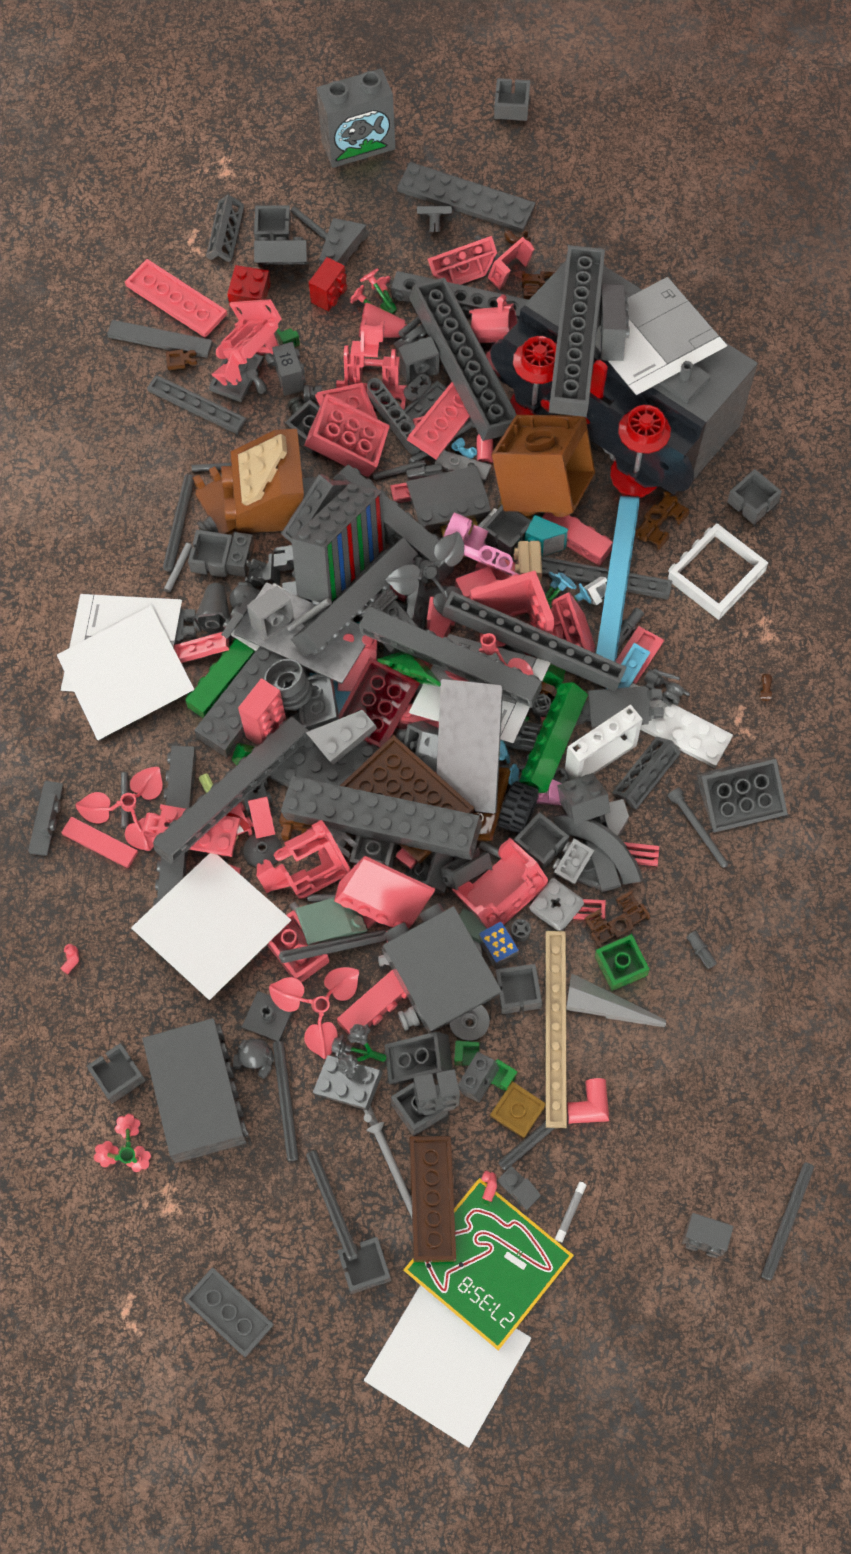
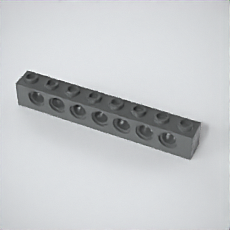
M397 271L391 287L392 298L398 301L411 302L409 297L412 290L409 289H412L413 285L436 279ZM447 282L466 316H472V313L469 314L470 310L498 307L497 298L505 295ZM505 295L507 297V304H514L513 308L516 312L518 323L520 309L529 300Z

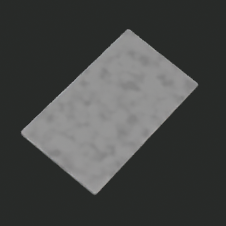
M265 583L256 599L275 586ZM282 590L291 599L294 619H297L316 606V604ZM247 611L234 631V635L286 659H293L301 666L340 684L344 682L366 646L362 642L364 634L360 633L359 624L353 621L347 627L340 630L341 633L334 639H331L322 651H318L315 655L311 653L306 657L291 641L304 627L303 624L291 632L284 628L267 641H264L251 627ZM346 634H352L354 641L343 640V637Z
M442 679L436 774L475 808V811L494 814L497 810L503 685Z

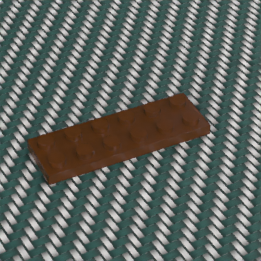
M410 1136L413 1261L456 1262L451 1136Z

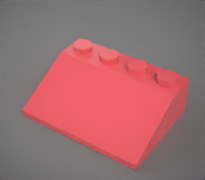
M326 393L309 430L304 446L344 466L349 464L352 468H357L362 475L369 477L378 466L390 425Z
M364 856L339 882L334 901L343 907L357 911L359 914L370 917L378 923L385 924L391 928L405 922L409 929L433 895L435 888Z

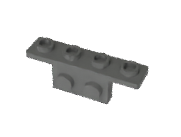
M44 782L28 849L30 854L48 855L52 834L56 829L57 813H59L61 807L60 799L64 786L62 783Z

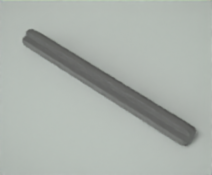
M186 474L184 476L164 559V571L172 572L194 484L193 475Z
M382 929L281 951L279 959L281 963H287L386 940L384 935L386 931Z
M276 1041L273 1043L286 1154L288 1161L298 1160L285 1048L283 1041Z
M312 1150L306 1154L347 1259L352 1261L358 1258L357 1250L316 1150Z
M805 1162L801 1168L761 1274V1277L771 1281L773 1279L812 1176L814 1166L810 1163Z

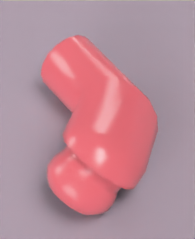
M72 944L65 946L64 952L66 953L67 961L60 968L67 975L79 962L78 949Z
M484 1171L482 1181L487 1182V1186L482 1198L492 1202L497 1189L496 1174Z

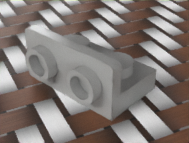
M573 839L572 843L567 842L562 850L565 855L562 860L558 858L552 867L555 869L553 873L555 876L558 875L573 885L594 852L593 849L576 839Z

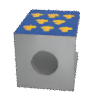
M502 922L480 932L481 946L495 970L518 958L519 950Z

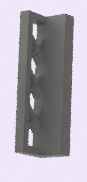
M229 194L218 201L206 257L210 260L219 256L230 262L233 258L245 204ZM232 204L238 207V211L236 213L232 208ZM230 217H232L234 221L233 227H231L229 222ZM227 231L229 232V234H230V236H231V240H230V241H228V239H227V237H226V235H225V233H226ZM222 246H226L228 255L222 251Z
M656 736L612 794L615 797L625 799L631 808L637 809L681 752L674 742ZM659 744H662L660 748L656 749ZM629 786L625 793H623L622 790Z

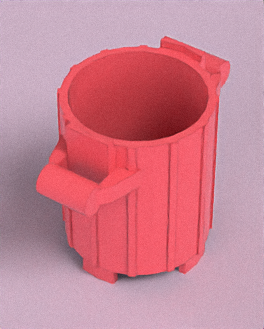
M505 295L497 298L498 307L469 311V314L472 313L471 328L479 343L497 342L503 339L517 324L516 312L513 308L514 304H507V297Z

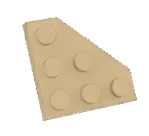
M277 435L238 454L242 503L246 506L262 498L265 493L263 492L264 487L268 481H272L278 470L276 468L281 458L284 459L286 456L287 446L284 435Z

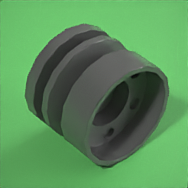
M282 659L272 664L266 671L264 680L280 690L285 710L300 708L311 698L313 692L312 684L297 661Z

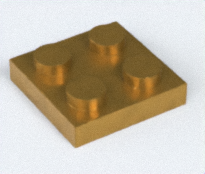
M512 1081L491 1112L490 1117L524 1139L546 1107V1103Z

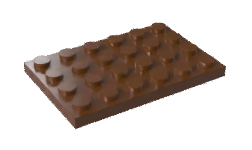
M394 735L340 785L470 814L475 811V808ZM398 844L419 864L432 853L429 850Z

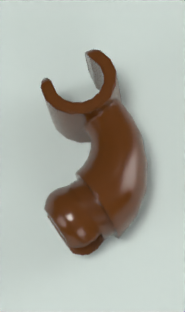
M511 230L504 233L505 240L510 244H515L522 237L526 241L531 242V237H528L527 231L522 232L521 237L515 236Z
M763 674L761 676L763 690H760V699L769 701L772 691H770L772 676L770 674Z

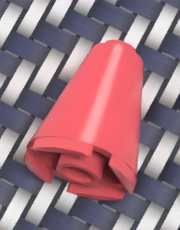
M365 303L362 321L366 319V324L377 327L381 321H385L383 338H401L398 332L407 325L404 319L370 303ZM361 321V323H360L359 336H358V337H361V325H362V321Z

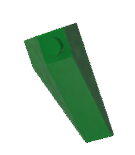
M398 652L377 659L381 664L421 684L441 686V682L423 661L405 652Z

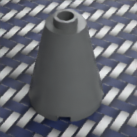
M212 583L207 586L194 617V627L201 633L203 630L207 632V635H212L224 631L223 624L230 617L225 588L219 583Z

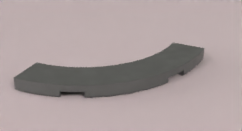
M556 815L553 817L555 825L567 835L586 839L601 848L614 862L623 884L643 881V876L636 859L632 857L626 848V844L610 829L591 819L574 825L568 815Z

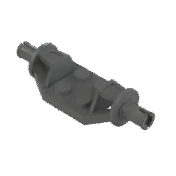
M420 557L413 558L415 561L413 564L419 568L420 563L424 559ZM422 575V579L418 580V589L414 593L405 596H407L408 604L406 613L420 629L425 630L430 600L424 586L428 582V578ZM396 649V650H395V653L403 652V651H400V650Z

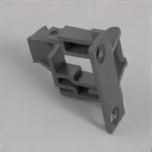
M292 545L274 548V554H269L268 563L252 559V561L246 560V565L249 568V578L245 577V582L252 584L253 587L264 586L265 581H271L280 585V572L294 569ZM295 570L292 572V576H293L294 578H295ZM296 581L282 583L283 589L297 596ZM312 600L313 604L317 605L320 603Z

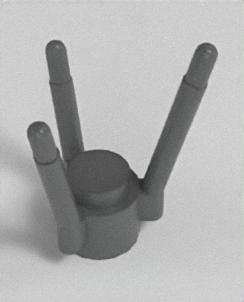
M655 668L647 672L644 682L647 683L646 687L651 690L656 689V686L660 687L662 684L667 686L669 682L665 681L664 677L679 680L680 677L661 672ZM684 692L685 695L690 696L689 692ZM662 695V701L670 707L672 704Z

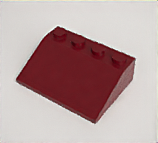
M369 658L339 713V719L363 710L377 727L363 741L380 748L394 734L420 683Z

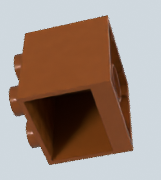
M516 415L492 452L503 510L517 511L524 516H530L537 512H552L556 517L570 515L576 509L595 474L586 418L583 416Z

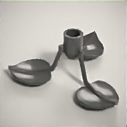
M457 531L441 538L435 544L434 555L440 560L439 562L424 560L420 563L419 568L414 564L402 565L393 570L385 578L386 581L398 593L410 595L418 589V580L422 579V575L432 579L441 590V593L433 597V604L435 609L443 615L444 606L451 591L463 595L462 591L455 586L447 587L444 590L435 578L437 574L436 565H443L445 562L448 566H455L463 558L464 542Z

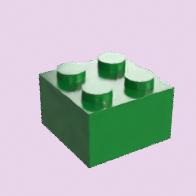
M632 934L601 947L595 952L594 957L611 991L648 976L650 969Z

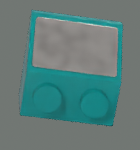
M534 515L525 533V541H539L541 544V556L565 550L567 547L568 528Z

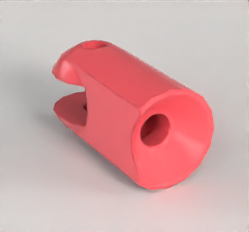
M478 434L476 438L477 461L492 464L493 439L482 441Z

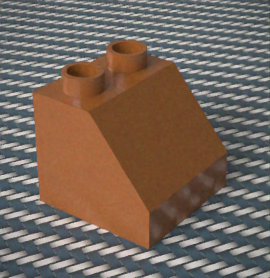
M297 429L273 430L230 451L231 466H221L222 488H232L233 498H224L225 520H235L236 532L283 531L302 502L304 491ZM277 435H284L287 446L286 456L284 459L281 458L276 468L278 470L272 481H268L264 487L263 492L265 493L262 498L246 506L242 503L238 454Z

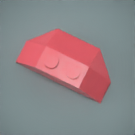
M492 236L428 258L427 260L434 277L437 279L445 277L447 282L461 285L485 276L497 254V250Z
M568 592L554 599L551 608L554 617L553 635L594 653L595 644L585 614L571 593Z

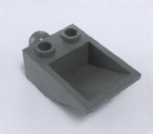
M418 721L408 724L407 729L399 730L396 738L434 772H437L439 728L424 721Z

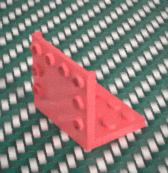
M535 570L521 575L515 574L508 579L495 580L485 586L478 585L470 590V599L511 617L528 613L531 619L530 625L553 635L554 617Z

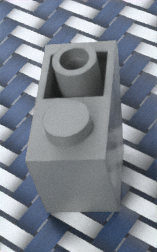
M624 799L609 802L610 813L599 816L601 823L618 837H620L627 825L629 818Z

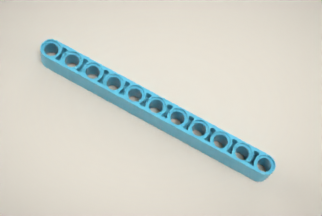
M620 496L596 651V654L614 662L617 659L639 511V497Z

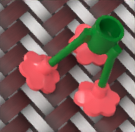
M374 269L361 278L360 282L369 280L372 290L376 289L384 301L380 308L394 315L397 312V308L386 286L390 283L391 278L390 276H383L376 280L374 276L379 269ZM361 285L350 299L351 304L357 300L362 303L372 304L362 294L364 285Z
M133 1114L118 1117L115 1131L121 1134L123 1138H126V1144L119 1149L113 1146L110 1141L98 1144L95 1147L96 1154L94 1155V1160L100 1163L102 1167H108L110 1164H115L117 1160H120L127 1166L132 1167L134 1172L147 1169L150 1165V1152L145 1151L143 1146H137L133 1149L130 1142V1136H135L139 1133L140 1120L134 1118Z

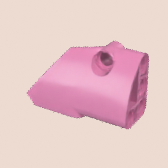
M454 512L443 537L457 531L464 542V556L511 576L518 574L511 571L513 560L509 554L484 543L488 534L487 530L473 525L470 534H468L472 521ZM504 559H507L510 562L509 566H507Z

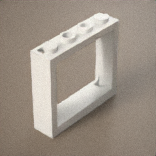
M716 523L712 528L709 527L705 531L704 537L701 540L697 539L689 552L683 553L677 564L674 563L669 568L668 580H672L674 586L720 620L766 571L768 562ZM714 537L718 538L754 566L720 603H717L680 574Z
M629 705L568 746L565 770L570 780L591 773L596 774L637 746L643 719L632 705ZM624 735L627 738L625 741L621 738ZM576 745L580 748L577 752L573 749Z

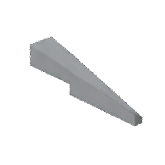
M571 974L566 1010L606 1016L605 1018L659 1027L666 1026L665 1019L575 974Z

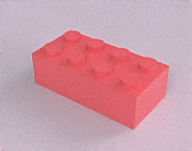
M262 678L238 707L245 736L256 745L262 744L270 733H274L279 728V725L286 720L280 690Z

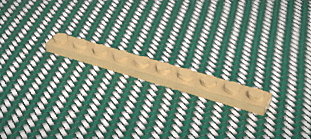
M546 931V1128H567L566 931Z

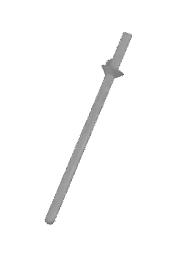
M370 1105L368 1111L364 1110V1121L369 1122L371 1126L366 1131L374 1133L412 1218L411 1195L383 1135L382 1128L384 1122L378 1123Z

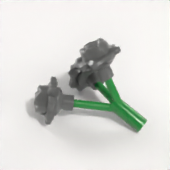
M355 1024L350 1029V1034L347 1037L350 1043H360L365 1046L367 1051L347 1044L343 1034L340 1038H335L331 1045V1051L339 1059L337 1062L338 1070L349 1077L356 1073L355 1066L360 1061L368 1058L381 1062L386 1060V1054L373 1051L367 1043V1037L371 1031L367 1024L363 1026ZM352 1051L364 1054V1056L355 1058L351 1054H347L346 1052L351 1053Z

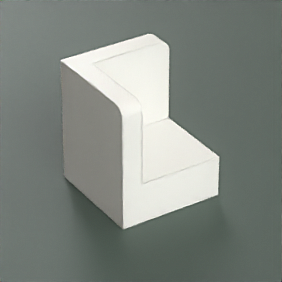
M600 576L584 587L591 599V604L598 605L602 602L601 598L605 596L607 586L605 583L607 582L606 577Z

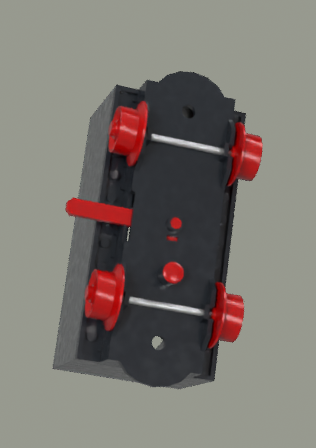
M566 261L520 309L519 322L503 339L494 343L490 351L492 363L500 374V381L514 390L510 403L517 415H565L549 413ZM603 265L601 289L602 284L624 285V290L628 293V297L642 290ZM600 293V302H599L597 329H598L599 326L601 325V293ZM727 344V347L695 363V365L711 375V378L686 404L660 384H656L636 395L609 361L601 360V352L595 346L587 417L585 418L589 440L615 456L610 478L618 491L623 496L642 498L654 491L657 486H661L674 496L678 491L689 489L698 474L740 427L758 363Z

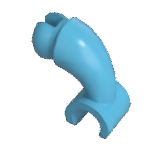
M458 438L451 445L453 450L459 451L464 457L471 459L477 455L476 448L466 449L464 447L465 441L463 438Z

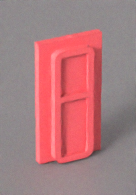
M640 626L637 627L616 659V663L621 664L633 643L650 651V655L633 681L635 685L664 643L662 638Z

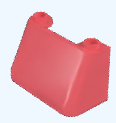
M511 838L501 844L498 851L501 859L492 866L493 871L488 870L473 884L468 881L458 887V890L452 888L455 895L487 929L499 922L505 925L548 884V879L538 863Z

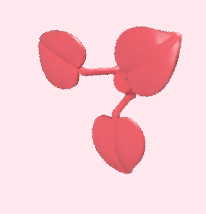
M480 633L482 648H479V652L486 655L496 653L499 660L510 668L516 667L524 674L533 675L531 666L523 659L512 658L506 664L497 646L502 647L506 644L496 640L495 636L491 633ZM445 671L446 675H448L450 678L454 680L469 681L451 672Z
M147 768L133 776L130 781V789L137 794L125 793L121 796L120 801H117L115 805L110 807V799L107 795L101 792H94L76 803L78 812L87 821L101 824L109 819V811H113L118 806H121L124 811L131 812L135 822L129 824L125 830V839L128 844L137 849L152 850L154 847L152 837L155 836H147L142 833L145 818L138 821L134 809L136 808V798H139L140 795L146 800L155 799L160 795L163 787L160 768Z
M343 967L330 971L324 980L325 987L330 991L325 997L319 996L313 1000L301 998L304 994V986L296 978H283L269 986L270 996L280 1009L287 1012L296 1011L301 1001L310 1003L313 1011L319 1013L318 1025H310L304 1034V1041L312 1052L323 1059H326L327 1055L332 1053L331 1045L333 1040L338 1037L333 1023H321L324 1015L323 1012H326L330 1006L329 997L333 994L334 998L340 1001L353 997L357 990L359 970Z

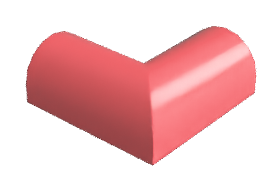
M594 1078L586 1080L587 1101L567 1102L568 1124L609 1121L606 1079Z

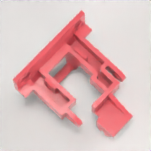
M271 299L230 303L239 321L235 324L236 328L216 349V356L219 359L227 358L228 363L223 364L212 373V376L224 386L227 385L226 380L232 385H237L236 379L238 382L242 381L238 365L246 364L247 358H252L255 354L264 355L265 353H271L273 355L272 347L279 346L274 333L279 328L278 323L282 318Z
M363 319L361 341H352L351 354H349V346H344V381L337 380L336 388L362 383L364 366L382 367L383 384L395 399L402 401L400 406L405 410L406 397L403 391L406 385H399L400 357H396V349H392L391 357L384 356L383 360L365 359V357H378L379 342H383L385 321H381L380 325L373 327L368 326L366 319ZM363 383L365 390H367V383Z
M322 820L311 825L312 827L307 829L305 833L285 842V846L274 853V857L278 861L292 855L297 862L319 851L318 855L321 865L307 872L303 869L290 876L283 864L274 868L272 863L265 859L262 865L260 863L257 864L256 876L266 893L291 886L299 899H303L340 879L342 880L351 870Z

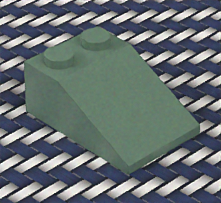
M335 897L295 909L308 945L365 933L367 928L362 915L335 902Z

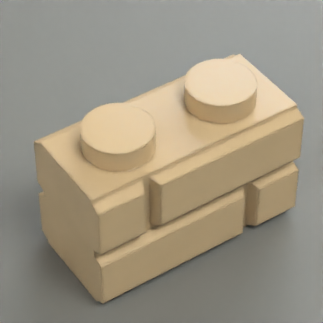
M519 541L518 548H514V560H518V564H515V573L521 575L535 570L541 582L540 542Z

